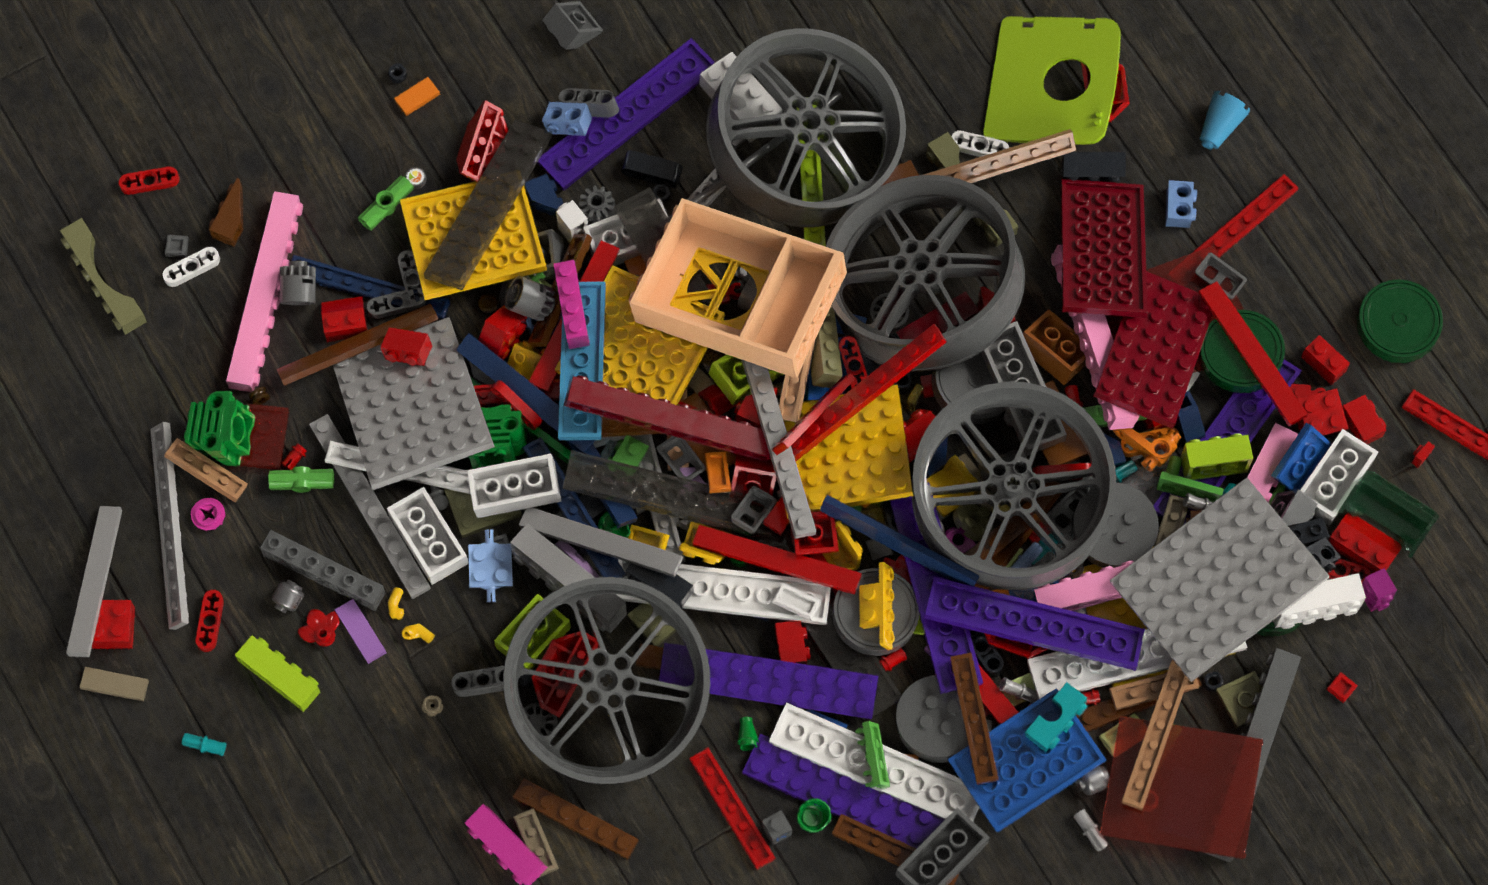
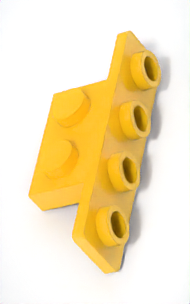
M880 562L879 583L860 585V627L862 629L879 627L880 645L887 650H892V643L895 640L894 632L892 631V622L894 621L892 581L894 580V572L885 562Z

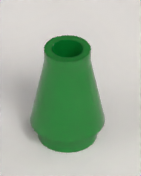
M742 717L740 718L737 744L741 750L751 751L754 746L757 748L759 739L752 718Z

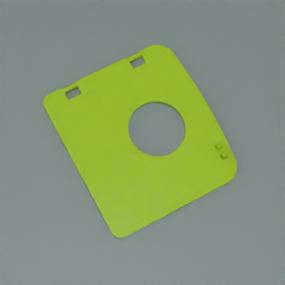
M1015 16L1004 18L1000 28L984 136L1005 142L1027 143L1071 129L1075 144L1089 145L1100 141L1106 134L1117 83L1121 36L1118 24L1112 19L1023 18ZM1023 23H1034L1033 28L1023 27ZM1084 24H1095L1094 29H1084ZM1076 60L1085 64L1090 70L1091 80L1088 88L1082 95L1073 100L1059 101L1051 98L1044 90L1046 73L1058 62Z

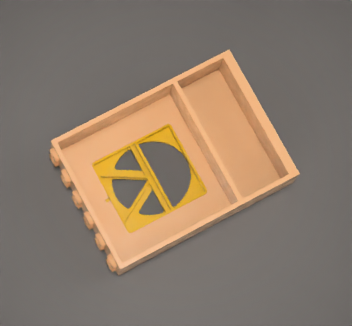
M682 198L679 205H675L671 221L667 222L664 227L662 239H659L656 243L653 257H649L645 273L641 274L638 279L636 291L632 292L629 297V304L635 322L797 379L847 274L844 253ZM729 263L722 280L719 279L709 265ZM738 267L743 268L752 276L757 287V295L750 309L734 319H713ZM699 270H702L717 288L687 293L691 278ZM712 299L704 316L698 313L691 305L692 301Z

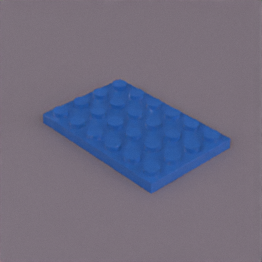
M1057 688L989 732L999 781L977 785L969 746L948 759V762L996 833L1106 762V758L1077 716L1073 718L1072 722L1074 724L1067 733L1063 731L1058 737L1060 741L1053 750L1049 748L1045 752L1025 736V732L1039 715L1050 722L1056 721L1061 717V710L1052 703L1054 696L1059 692Z

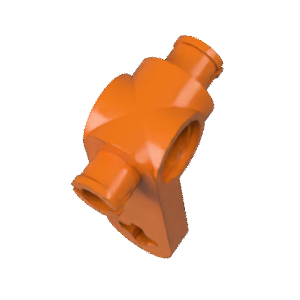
M1133 428L1113 429V432L1120 439L1145 457L1141 464L1144 468L1148 466L1147 470L1150 472L1153 471L1155 466L1161 467L1168 461L1171 454L1177 449L1176 442L1181 439L1178 432L1174 435L1175 430L1170 429L1166 435L1161 434L1152 443ZM1161 449L1165 454L1159 455L1155 450Z

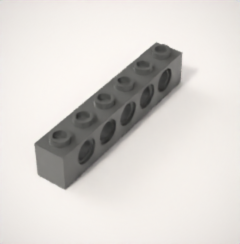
M270 530L260 547L263 556L351 600L354 599L355 602L373 611H376L386 594L383 585Z

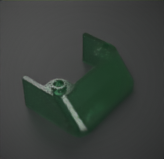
M1369 470L1355 484L1339 509L1340 513H1343L1346 509L1353 516L1365 513L1399 535L1400 545L1405 550L1411 551L1408 555L1410 558L1413 557L1439 518V515L1433 509L1377 473Z

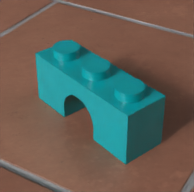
M1066 682L1054 696L1052 702L1061 710V717L1056 721L1050 722L1039 715L1025 732V736L1043 751L1047 752L1049 748L1053 750L1060 741L1058 738L1063 731L1067 733L1073 726V718L1076 715L1081 716L1088 707L1086 705L1087 697Z

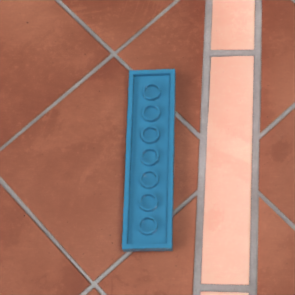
M579 282L590 346L569 349L562 315L558 439L601 440L602 416L563 406L568 384L573 376H585L589 381L603 382L606 283Z

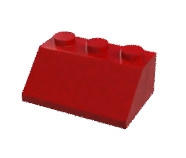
M918 409L910 415L911 418L909 420L903 421L909 463L915 459L920 441L926 429L936 417L930 410Z
M1350 511L1341 520L1328 540L1339 554L1353 563L1367 567L1371 574L1383 568L1387 571L1403 547L1402 544Z

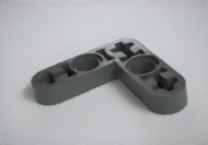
M403 251L398 256V264L405 290L370 299L367 303V311L372 318L379 319L415 310L426 304L427 300L424 299L412 251ZM406 257H409L412 269H407L406 262H404ZM410 275L418 277V281L414 284H409L406 280ZM417 289L418 295L420 297L419 302H416V300L414 299L415 296L413 290ZM394 299H401L403 301L402 305L398 308L393 307L391 302ZM386 301H387L388 308H389L388 310H386L385 303H384V302H386ZM376 304L380 307L378 312L374 310V305Z

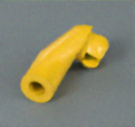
M395 587L390 595L388 609L389 616L392 619L401 620L404 616V610L398 608V603L402 597L403 590Z
M421 624L409 625L402 630V637L408 640L422 638L427 643H430L435 637L432 632Z

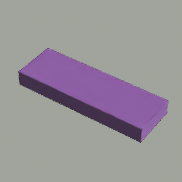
M354 599L335 609V612L368 664L386 654V650Z

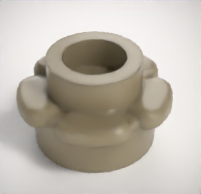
M438 696L426 697L422 704L423 712L427 713L428 716H436L437 713H441L443 710L442 700Z

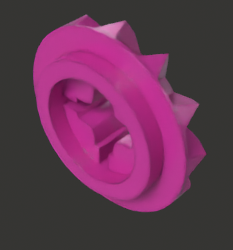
M213 498L199 500L191 511V519L194 525L206 532L212 529L216 530L219 525L223 524L224 517H226L223 505ZM202 511L207 513L212 511L214 519L208 517L206 520H204L205 515Z

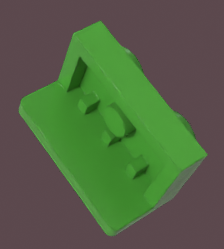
M629 435L625 436L624 440L620 439L615 447L617 452L614 457H609L606 466L614 477L629 484L649 446Z

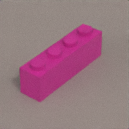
M575 261L554 263L569 349L590 346Z
M482 804L465 822L469 827L467 832L474 839L480 838L483 841L482 847L490 855L494 853L499 858L497 862L505 870L509 868L514 873L512 878L519 885L523 883L531 885L548 868L486 805Z

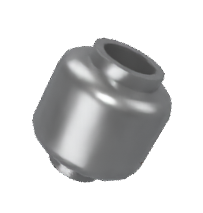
M290 580L280 582L272 595V600L276 603L275 608L284 613L287 610L295 611L304 597L301 591L302 587Z
M1099 765L1075 781L1078 790H1082L1087 795H1092L1106 789L1109 775L1105 767Z

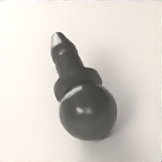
M430 485L432 491L430 497L439 511L446 509L449 501L444 495V490H439V487Z

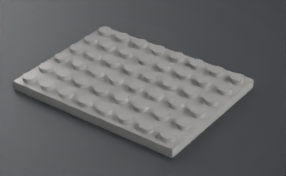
M450 317L413 330L415 332L427 333L432 344L424 366L385 360L380 348L382 344L333 365L373 490L494 447L464 357L456 350L459 343Z
M1246 478L1112 578L1110 583L1190 682H1192L1329 579V575L1251 481Z

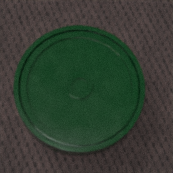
M1389 280L1375 286L1365 296L1357 315V329L1364 345L1374 355L1394 363H1407L1424 357L1436 344L1443 327V314L1436 298L1423 286L1408 280Z
M1237 310L1280 372L1285 356V343L1278 327L1269 318L1260 313L1250 310ZM1215 318L1208 326L1199 353L1200 362L1205 374L1217 386L1231 392L1250 393L1263 389Z

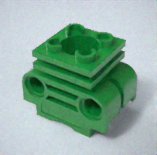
M231 391L213 392L207 398L206 404L204 402H199L198 404L191 402L190 410L188 411L187 429L184 433L185 442L204 456L211 455L222 465L240 466L241 457L249 456L250 434L254 427L255 415L249 412V405H243L240 401L235 400Z
M511 404L499 405L493 408L481 407L494 447L468 456L472 468L477 469L516 461L515 456L522 455L524 453L523 447L527 445V432H525L521 411H512Z

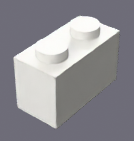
M573 200L562 204L556 211L558 229L570 243L574 234H584L583 227L588 225V219Z

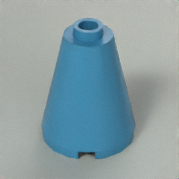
M1214 91L1200 136L1202 146L1210 150L1213 148L1217 149L1250 112V108H1244V102L1228 93H1225L1224 96L1219 95L1220 91Z

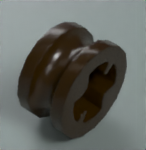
M259 387L249 394V398L253 400L254 406L262 405L270 399V395L266 393L265 387Z

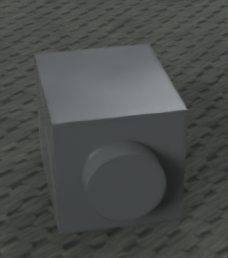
M782 810L762 820V828L772 845L792 835V828Z

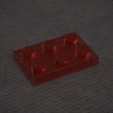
M247 404L250 406L249 412L255 415V423L250 434L249 456L241 457L240 466L280 470L289 408Z

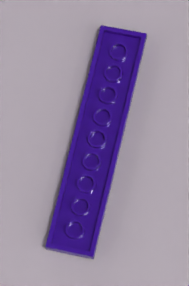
M692 38L615 98L619 107V111L615 116L608 118L592 117L585 136L567 135L537 159V163L563 191L700 84V73L715 64V62Z
M1284 359L1280 374L1288 386L1291 387L1302 370ZM1264 389L1250 393L1234 392L1206 431V437L1200 441H1206L1215 436L1228 438L1230 435L1240 433L1248 435L1251 444L1276 407ZM1181 466L1178 476L1184 477ZM1227 476L1195 481L1220 487ZM1164 491L1153 505L1157 516L1162 519L1171 494ZM1188 508L1186 517H1191V511L1197 510Z
M912 497L889 500L897 532L929 548L917 526L912 507ZM935 507V508H934V514H935L936 520H937V522H938V524H939V526H940V528H941L940 521H939V517H938V513H937V510H936V507ZM904 556L940 694L957 691L950 656L972 652L978 685H982L983 680L969 629L924 618L934 577L949 579Z
M937 577L933 579L924 617L1135 671L1145 630Z
M664 643L659 681L683 687L690 686L693 683V665L685 645ZM705 649L710 669L709 694L786 705L788 703L798 708L868 719L873 717L878 675Z
M760 734L757 748L754 746L742 772L745 776L805 802L816 798L825 801L831 809V814L840 817L841 814L846 815L914 848H918L945 820L928 811L914 807L908 802L891 797L887 793L866 787L865 784L863 785L852 780L850 777L835 773L827 767L819 766L806 758H801L792 754V752L780 749L769 743L770 738L763 734Z

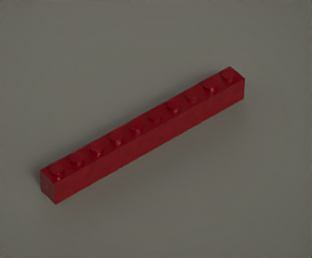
M573 376L569 381L563 406L767 462L771 458L762 427L756 428L744 421L739 423L731 421V418L727 416L717 417L711 415L706 410H692L688 405H674L666 399H653L645 393L635 394L629 392L630 390L624 387H610L606 382H592L585 376Z

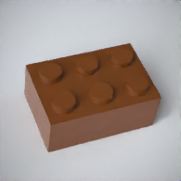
M1050 310L1046 311L1024 331L1023 336L1034 361L1063 385L1067 384L1086 366V356L1080 349L1078 334Z

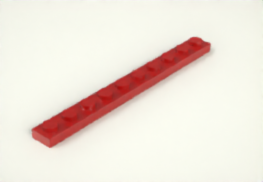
M935 324L930 326L828 407L791 445L795 461L943 346L947 341Z

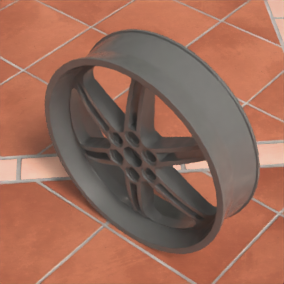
M797 28L774 32L758 39L745 48L730 65L723 81L712 97L706 120V137L711 160L719 177L731 193L755 213L777 223L796 227H821L838 223L842 216L856 202L871 195L890 177L900 160L906 136V121L902 100L891 77L881 64L866 50L852 41L834 33L815 29ZM794 55L823 61L824 65L810 97H803L769 63V60L778 56ZM830 64L834 68L826 91L822 95L818 93V90ZM839 70L843 71L860 85L872 100L878 113L834 111L828 107V100ZM745 73L755 75L784 113L734 120L730 116V99L740 76ZM812 105H816L819 109L813 108ZM825 120L829 121L831 125L826 124ZM843 121H874V122H843ZM785 123H789L792 128L787 127ZM776 125V126H771V127H760V126ZM751 128V129H744V130H736V131H734V129ZM871 131L880 133L883 142L882 155L876 173L871 180L864 181L860 178L833 134ZM763 137H785L788 139L790 145L774 184H767L761 181L747 169L732 146L733 140ZM818 138H822L825 143L820 142ZM798 139L803 140L805 144L800 143ZM807 150H814L845 188V194L831 200L819 202L791 198L790 187ZM795 152L799 154V157L784 190L781 191L779 189L780 183L791 156Z
M920 175L887 183L879 187L871 195L856 202L838 221L826 244V247L844 253L847 271L831 305L835 311L837 321L844 335H851L856 338L860 352L879 364H884L914 340L888 337L912 300L920 293H925L947 325L948 329L942 334L947 342L911 371H931L947 368L962 363L984 351L1010 325L1017 313L1024 293L1025 268L1023 258L1015 241L1014 231L1008 216L991 195L974 184L958 178L941 175ZM922 209H952L923 241L915 239L900 217L901 215ZM971 218H980L991 226L1005 247L1004 254L1000 256L946 252ZM890 220H896L908 239L901 241ZM886 224L900 252L895 256L868 259L848 264L852 254L862 241L877 228ZM1000 277L994 297L977 315L967 322L959 315L943 285V281L947 278ZM896 281L872 324H865L856 318L843 300L842 292L848 284ZM940 292L942 293L959 326H953L935 295Z
M1000 382L985 385L953 400L940 411L926 429L916 452L912 487L914 496L911 497L914 517L919 531L929 548L979 575L976 584L999 590H1027L1041 587L1057 581L1074 571L1087 559L1099 543L1105 531L1116 492V471L1113 455L1108 441L1095 420L1081 406L1067 396L1053 389L1026 382ZM994 407H1016L1029 410L1032 413L1033 419L1012 462L1003 461L972 424L970 417L974 412ZM1042 415L1045 419L1028 460L1021 456L1039 416ZM1061 419L1076 433L1090 457V468L1049 474H1035L1031 470L1049 421ZM961 425L967 427L979 445L993 461L991 464L986 461ZM950 434H958L987 474L988 479L982 482L932 487L927 483L926 474L932 457L940 444ZM1022 466L1026 469V472L1018 473L1015 471V467ZM1000 468L1005 474L997 476L993 471ZM1089 476L1094 477L1090 480L1045 487V483ZM1035 482L1039 485V488L1032 490L1028 487V484ZM1010 483L1017 485L1016 489H1012V486H1009ZM991 487L994 488L997 493L994 495H989L986 493L985 490ZM1087 487L1096 488L1099 492V502L1094 517L1084 533L1074 541H1067L1036 502V499L1042 496ZM979 491L980 495L959 497H931L933 495L958 494ZM1023 501L1029 502L1031 508L1023 509L1020 503ZM985 503L992 506L993 512L979 548L974 555L968 556L963 554L948 540L936 520L934 514L936 506ZM1006 504L1010 507V510L1003 512L999 509V505ZM1032 515H1037L1064 550H1061L1031 517ZM1013 516L1021 517L1055 554V559L1052 562L1028 568L1003 567L996 565L991 558L1010 518ZM995 518L1003 521L986 559L982 560L980 556Z
M597 577L577 581L556 590L539 602L528 613L513 636L507 652L503 674V689L506 706L514 728L527 747L541 761L554 770L577 780L599 784H616L640 779L666 766L685 749L698 730L706 711L710 691V669L705 646L699 632L687 614L673 600L653 587L637 581L617 577ZM600 594L628 595L648 602L653 608L649 619L615 655H611L606 651L588 606V601L593 596ZM577 601H581L600 647L598 649L591 650L576 605ZM561 604H568L574 611L588 655V662L584 666L532 659L527 654L529 641L538 625L554 608ZM660 615L662 617L661 622L631 658L625 651L648 625ZM664 625H669L677 631L689 652L694 670V681L690 686L683 687L633 675L631 672L633 663ZM597 653L605 656V663L602 666H597L593 662V657ZM618 657H623L627 661V666L623 670L615 667V660ZM528 662L575 670L574 677L572 679L525 669L523 664ZM582 670H587L591 674V679L587 683H583L579 679V673ZM531 674L578 684L582 688L580 698L548 736L540 735L524 712L517 685L521 675ZM605 674L610 675L609 678H612V683H608L607 687L603 686V682H600V678L605 677ZM625 678H631L634 681V687L630 691L622 687V682ZM640 682L685 691L688 692L689 696L688 698H681L638 690ZM589 691L597 692V702L591 704L586 700V695ZM631 694L682 702L685 706L684 717L673 737L659 752L650 757H645L641 754L628 715L625 699ZM611 695H617L620 698V704L617 707L609 706L608 698ZM583 703L588 707L586 712L560 741L552 746L550 741L579 705ZM596 707H605L624 753V761L612 767H590L565 760L559 753L562 744ZM622 710L636 753L635 760L630 758L614 712Z

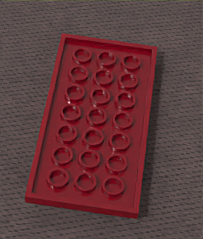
M1062 179V312L1146 318L1148 310L1144 185Z
M1146 271L1147 317L1122 316L1094 397L1173 429L1213 314L1199 295V292Z

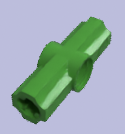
M400 176L386 190L377 194L376 200L358 217V220L366 229L372 231L386 216L395 212L400 200L404 199L414 189V186L406 177ZM384 201H390V204L382 205Z
M299 466L294 467L292 470L269 471V489L293 490L294 492L304 493L311 491V489L334 488V470H311L309 467Z

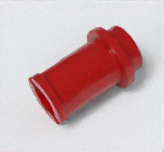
M1069 385L1064 388L1066 396L1083 407V402H1080L1078 386Z
M299 444L292 446L291 452L281 462L285 468L287 466L288 470H292L300 459L306 456L307 450Z
M900 648L886 657L882 656L878 663L884 672H890L894 666L907 660V656L903 649Z
M1091 689V691L1082 692L1087 697L1086 705H1097V703H1100L1098 690Z

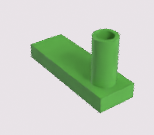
M1171 456L1169 458L1166 472H1161L1157 485V490L1181 497H1186L1188 493L1198 498H1208L1213 503L1222 497L1224 490L1223 488L1178 476L1182 459L1178 456Z

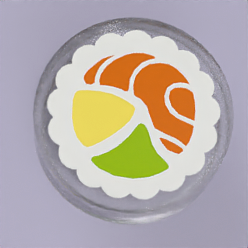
M414 167L406 172L405 177L414 186V189H419L425 185L426 175L421 168Z

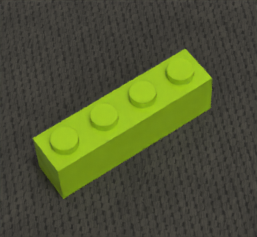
M251 636L235 654L237 660L304 712L320 693L317 686L319 683L311 676L306 678L302 675V670L296 664L291 663L290 665L284 661L285 656L279 651L275 650L273 652L268 648L269 644L261 637L256 639L254 636Z

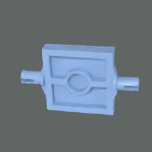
M490 529V538L489 530H484V543L468 545L469 588L487 590V602H491L492 595V603L496 602V589L513 586L511 544L494 542V530Z

